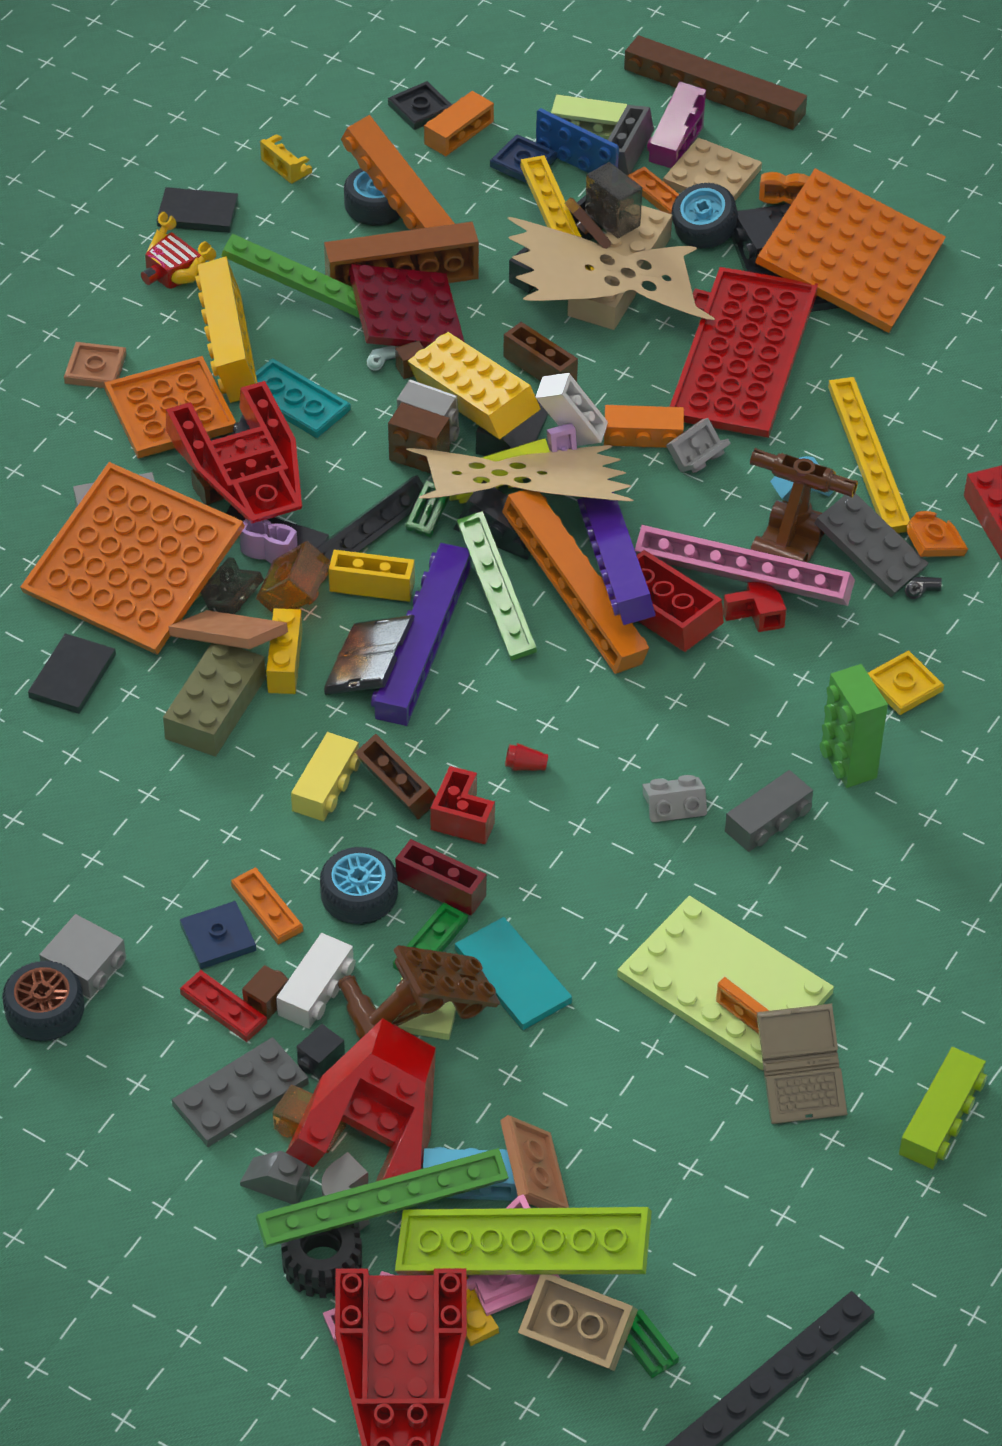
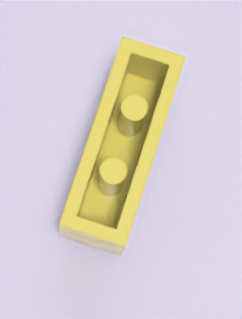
M330 732L326 733L291 792L292 811L324 822L328 813L335 810L340 792H344L347 789L351 773L357 771L361 764L360 759L355 754L359 749V742Z

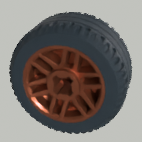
M45 960L26 964L17 969L8 978L3 989L2 999L6 1020L13 1031L25 1039L39 1042L56 1040L74 1030V1027L79 1024L83 1016L84 997L81 982L78 976L73 973V970H70L69 967L61 963Z

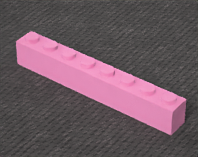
M645 525L641 526L635 547L637 554L646 550L669 565L746 583L761 582L777 590L845 606L849 604L855 582L850 572Z

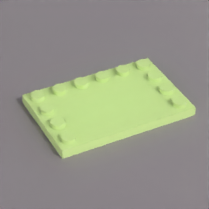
M690 895L617 971V977L762 1071L763 1061L759 1034L716 1002L718 982L726 977L769 1011L822 1005L833 994L834 990L833 985Z

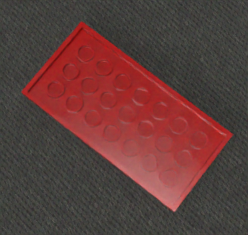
M720 267L704 312L715 320L701 318L669 407H684L685 423L696 424L702 419L708 418L713 428L769 438L817 295L818 284L811 285L794 279Z

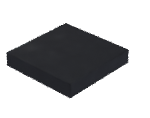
M428 81L388 98V105L413 130L423 127L428 121L452 106Z

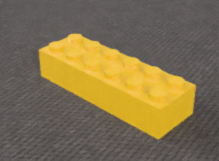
M226 256L198 264L199 275L195 276L199 291H202L198 293L202 308L205 307V309L201 310L205 324H208V326L204 327L208 341H211V343L207 344L211 359L214 358L213 361H210L214 376L220 377L218 385L221 393H226L230 403L240 400L241 387L258 382L241 292Z
M449 332L439 336L436 341L418 351L415 356L408 360L417 382L456 395L458 411L498 439L504 437L541 410L531 385Z

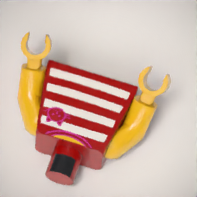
M162 212L158 216V222L162 226L160 230L156 231L145 254L146 270L141 272V278L147 285L159 281L165 287L172 289L181 284L193 283L196 280L195 276L199 275L198 264L214 260L216 258V251L205 241L199 245L197 252L174 233L166 234L168 230L176 227V220L172 215L168 220V214Z

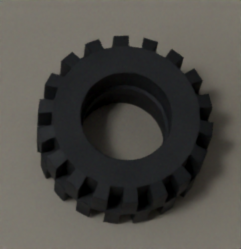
M354 1223L281 1243L282 1265L286 1279L289 1284L294 1283V1289L298 1292L306 1290V1296L313 1297L314 1293L319 1294L320 1298H327L326 1294L332 1293L335 1296L336 1269H362V1240L360 1238V1231L358 1227H354ZM318 1247H329L337 1251L334 1256L327 1259H314L306 1255L309 1251Z

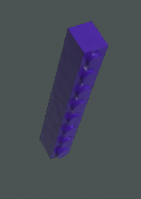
M587 497L577 499L614 615H620L623 625L656 616L650 592L618 501Z
M440 542L437 552H432L429 560V571H424L421 579L422 588L420 591L415 592L412 611L408 610L406 616L414 615L415 617L403 645L398 646L394 653L397 657L396 664L386 686L379 688V691L375 690L372 695L371 706L375 707V719L408 726L472 568V560L467 548Z

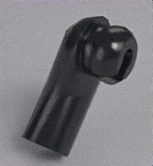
M915 577L906 585L905 594L911 599H917L926 591H941L942 579Z

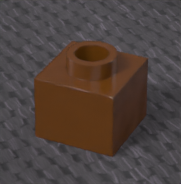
M420 341L395 348L396 368L403 379L414 377L408 360L415 356L418 351L424 349Z

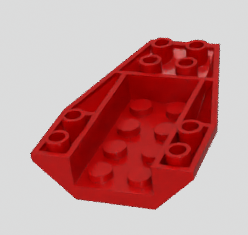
M434 1268V1275H369L368 1269H336L335 1337L362 1446H439L467 1335V1268Z

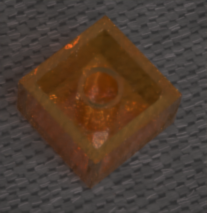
M308 541L300 544L273 560L256 600L272 613L274 608L299 609L305 604H312L319 595L318 589L320 584L328 575L326 571L331 561Z

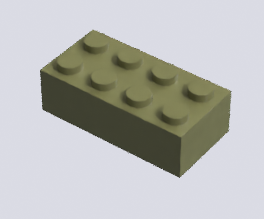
M211 643L163 716L165 739L216 757L266 679L264 656L238 647Z

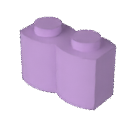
M245 519L243 522L245 528L240 534L241 552L251 558L266 559L276 566L290 567L298 554L297 531L284 524H271L268 520L251 524Z

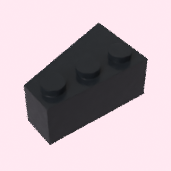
M495 487L475 491L468 499L458 519L483 511L497 548L528 560L531 556L530 551L502 513L508 496ZM456 522L453 530L460 532L458 523Z

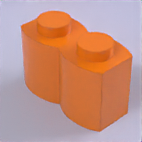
M778 172L764 173L761 175L759 200L769 204L783 201L792 204L809 176L801 173H793L787 176Z

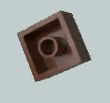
M401 402L388 422L389 460L431 474L427 457L407 449H426L450 453V418Z

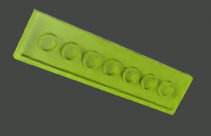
M649 1207L403 1210L395 1271L399 1275H434V1268H467V1275L646 1274L652 1211Z

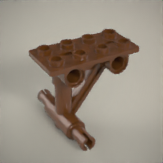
M755 448L750 458V465L770 470L775 477L793 482L788 501L783 500L781 502L777 500L774 503L767 529L762 537H755L750 550L809 563L825 534L814 524L822 512L812 509L810 503L811 488L824 493L831 490L853 498L857 490L858 481L836 475L833 469L815 464L809 459H800L784 453L774 455Z
M401 945L394 948L397 956L394 963L403 979L396 985V990L377 1009L371 998L363 994L354 975L343 977L337 984L348 1002L347 1012L356 1027L355 1031L360 1039L382 1018L399 1026L422 1014L433 1013L449 1001L453 1003L461 1019L472 1018L486 1007L496 1008L500 1004L495 994L494 986L487 980L482 971V964L475 957Z

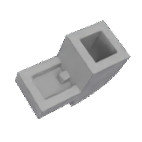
M347 1152L325 1170L322 1177V1196L368 1184V1172ZM369 1219L354 1223V1226L358 1227L360 1231L369 1224Z

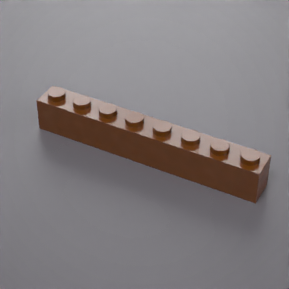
M640 35L625 50L624 69L675 88L679 82L706 89L705 99L794 130L806 114L808 95Z

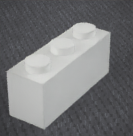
M570 373L543 377L536 399L557 425L573 424L576 431L577 446L601 443L608 421Z
M321 933L276 997L278 1015L310 1029L316 1019H321L327 1002L331 997H336L339 992L337 985L339 980L351 975L356 963L353 959V946Z

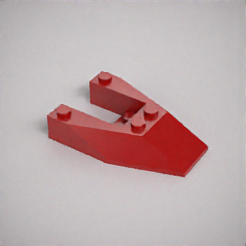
M265 381L240 388L239 408L250 430L216 440H210L191 402L166 409V431L175 449L203 479L251 524L302 509L296 438Z
M382 1018L320 1078L286 1153L314 1167L326 1153L340 1121H343L391 1147L376 1181L420 1170L424 1161V1148L428 1147L431 1136L436 1047Z

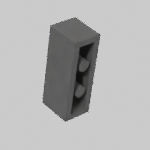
M627 105L608 138V141L619 146V175H629L654 131L650 107Z
M788 770L726 813L725 832L745 850L750 852L755 847L764 845L776 832L785 830L799 816H805L812 807L813 789Z

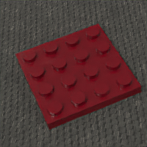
M351 264L349 275L367 344L403 346L420 341L423 348H426L436 341L439 336L447 332L465 342L446 273Z

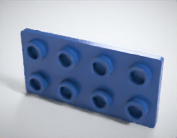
M542 108L537 110L536 143L556 151L557 158L612 185L617 183L619 146Z

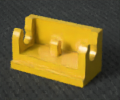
M274 135L266 140H261V160L291 184L312 173V167L304 164L310 160L309 158L303 156L298 159L285 149V145L282 143L275 145L277 141L282 139L280 135Z

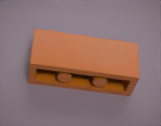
M471 91L424 125V144L446 157L494 122V103Z
M605 405V419L608 421L604 433V445L667 448L666 445L683 433L684 407Z

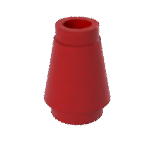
M516 743V745L509 744L505 767L512 768V771H545L548 754Z

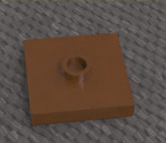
M570 197L564 204L579 220L576 225L585 235L590 233L603 248L607 249L612 245L609 238L581 206Z

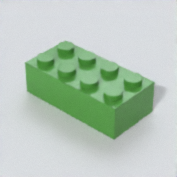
M862 664L830 674L829 686L827 687V704L824 706L825 720L824 724H822L823 736L822 742H820V751L824 758H828L832 764L834 775L837 779L842 780L846 788L877 778L888 707L884 697Z

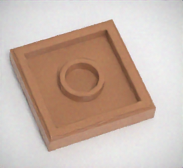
M76 342L64 375V383L105 388L104 382L119 379L127 354L126 348Z

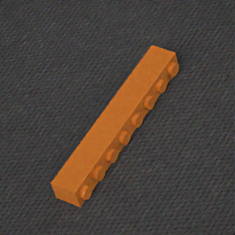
M526 489L509 494L502 513L613 672L617 674L642 665L649 650L647 641L639 634L633 623L623 625L620 615H614L602 577L591 566L588 557L579 549L573 536L562 525L559 516L555 515L548 505L546 498L540 492Z

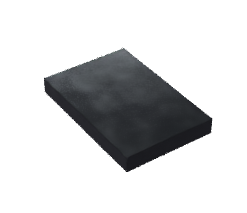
M165 187L158 216L160 213L166 212L169 220L172 215L176 220L175 228L230 233L238 204V193ZM157 216V226L161 227L162 225L159 224Z
M65 633L28 691L29 698L80 714L116 656L115 648Z

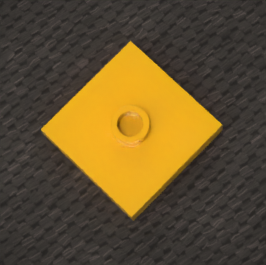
M909 650L868 672L885 701L899 715L943 692L944 684Z

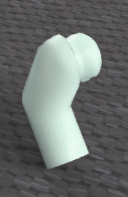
M397 346L372 350L367 359L368 368L373 371L381 369L386 360L395 358V348Z

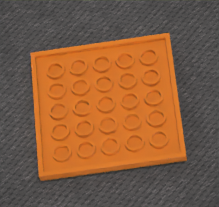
M815 168L759 253L755 263L783 278L794 279L811 285L817 283V295L890 333L942 246L946 236Z
M108 462L20 588L23 593L158 655L170 637L169 626L182 620L245 528L243 521Z

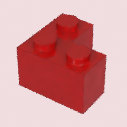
M449 766L430 808L431 830L486 845L495 824V801L476 796V772Z

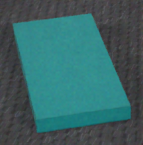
M273 358L256 371L257 382H266L285 420L315 438L322 435L351 410L349 402Z
M505 917L455 943V950L459 955L472 956L480 961L483 967L482 971L487 980L494 986L495 994L500 1004L522 1030L572 1003L571 994Z

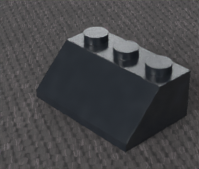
M539 403L541 410L501 439L478 426L476 431V454L488 456L538 440L549 415L548 412Z

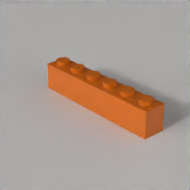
M370 115L347 127L341 138L345 149L355 157L360 168L369 175L374 186L387 198L391 208L397 211L408 229L415 230L455 224Z

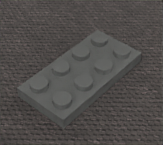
M856 493L853 498L844 495L817 517L814 522L890 597H893L929 564Z
M272 1037L173 1098L172 1106L203 1143L209 1147L307 1086L309 1079Z

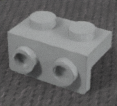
M705 418L666 446L680 472L692 470L695 473L707 466L705 463L707 460H713L724 454L725 451L723 449L731 443L729 439L720 441L710 420Z
M684 775L680 776L678 780L654 779L650 783L642 784L643 796L649 805V818L651 822L698 817L707 814L706 789L699 777Z

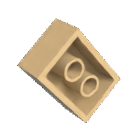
M540 1275L518 1333L615 1371L638 1309L557 1276Z

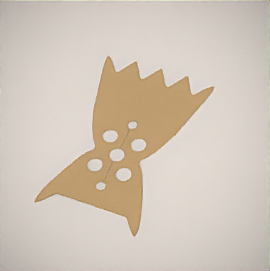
M508 217L510 221L527 231L509 237V239L530 249L529 252L512 257L534 269L532 272L516 277L538 289V291L524 297V300L591 299L634 290L651 300L697 317L715 320L695 305L684 256L695 251L696 247H667L622 256L609 248H603L600 244L582 237L525 220ZM600 256H611L615 263L613 265L604 264L601 262ZM637 261H648L652 268L649 270L641 269L637 266ZM585 265H591V266H593V267H594V270H593V271L587 270V269L585 268ZM622 268H629L636 273V276L628 278L623 276L620 271ZM668 275L671 281H665L662 276ZM606 276H613L619 280L620 284L618 286H611L605 282L604 278ZM643 281H650L656 285L657 289L655 291H648L642 287L641 283Z
M611 445L526 454L501 461H491L484 458L442 451L407 449L427 457L436 489L419 498L452 496L490 489L499 485H509L520 489L550 494L634 501L628 497L612 493L629 488L631 485L607 480L626 474L623 471L603 467V465L621 460L597 454L611 448ZM482 463L485 465V468L473 469L469 467V464ZM511 463H523L526 467L514 469L509 465ZM493 470H504L508 474L506 476H495L491 472ZM460 471L462 472V474L454 475L452 474V472ZM538 471H545V472H547V474H546V475H540V474H538L537 472H538ZM476 477H485L488 478L490 482L483 484L476 483L473 481V479ZM516 477H527L531 481L529 483H518L514 479Z

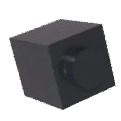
M323 1024L318 1026L297 1045V1063L306 1074H312L319 1080L345 1055L344 1040Z

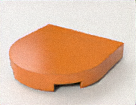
M917 512L908 522V536L920 557L965 556L968 551L956 527L949 520L946 523L936 517L937 513Z

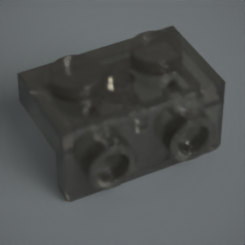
M228 557L208 580L200 593L209 611L236 614L264 581V578L260 571L239 569L235 559Z

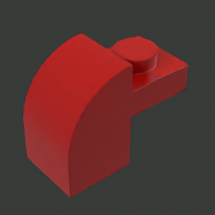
M748 582L747 591L724 595L723 615L725 621L752 617L758 632L785 628L787 609L780 593L772 586L761 582Z

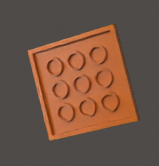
M203 356L104 382L105 391L137 458L175 448L166 431V409L185 403H192L209 438L233 432L236 421Z

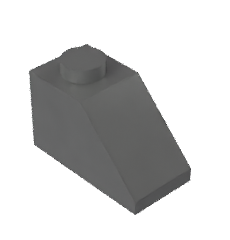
M283 1151L261 1155L252 1159L240 1181V1186L290 1204H296L300 1202L310 1183V1167Z

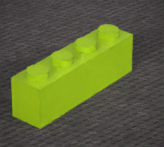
M951 1047L902 1136L899 1155L931 1169H934L938 1159L944 1160L951 1145L948 1142L950 1137H957L963 1124V1120H961L963 1113H970L975 1102V1097H973L975 1091L981 1092L988 1075L984 1074L985 1060Z

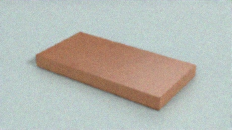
M209 610L169 626V633L172 637L252 649L288 632L286 622Z

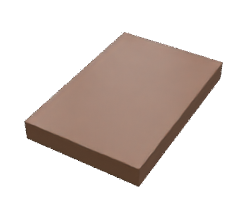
M507 1115L500 1122L518 1196L524 1194L528 1204L539 1208H569L551 1133Z

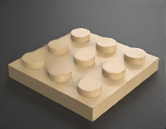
M697 138L664 176L663 181L680 193L686 188L700 183L718 184L730 191L736 201L761 171L762 162L707 140Z

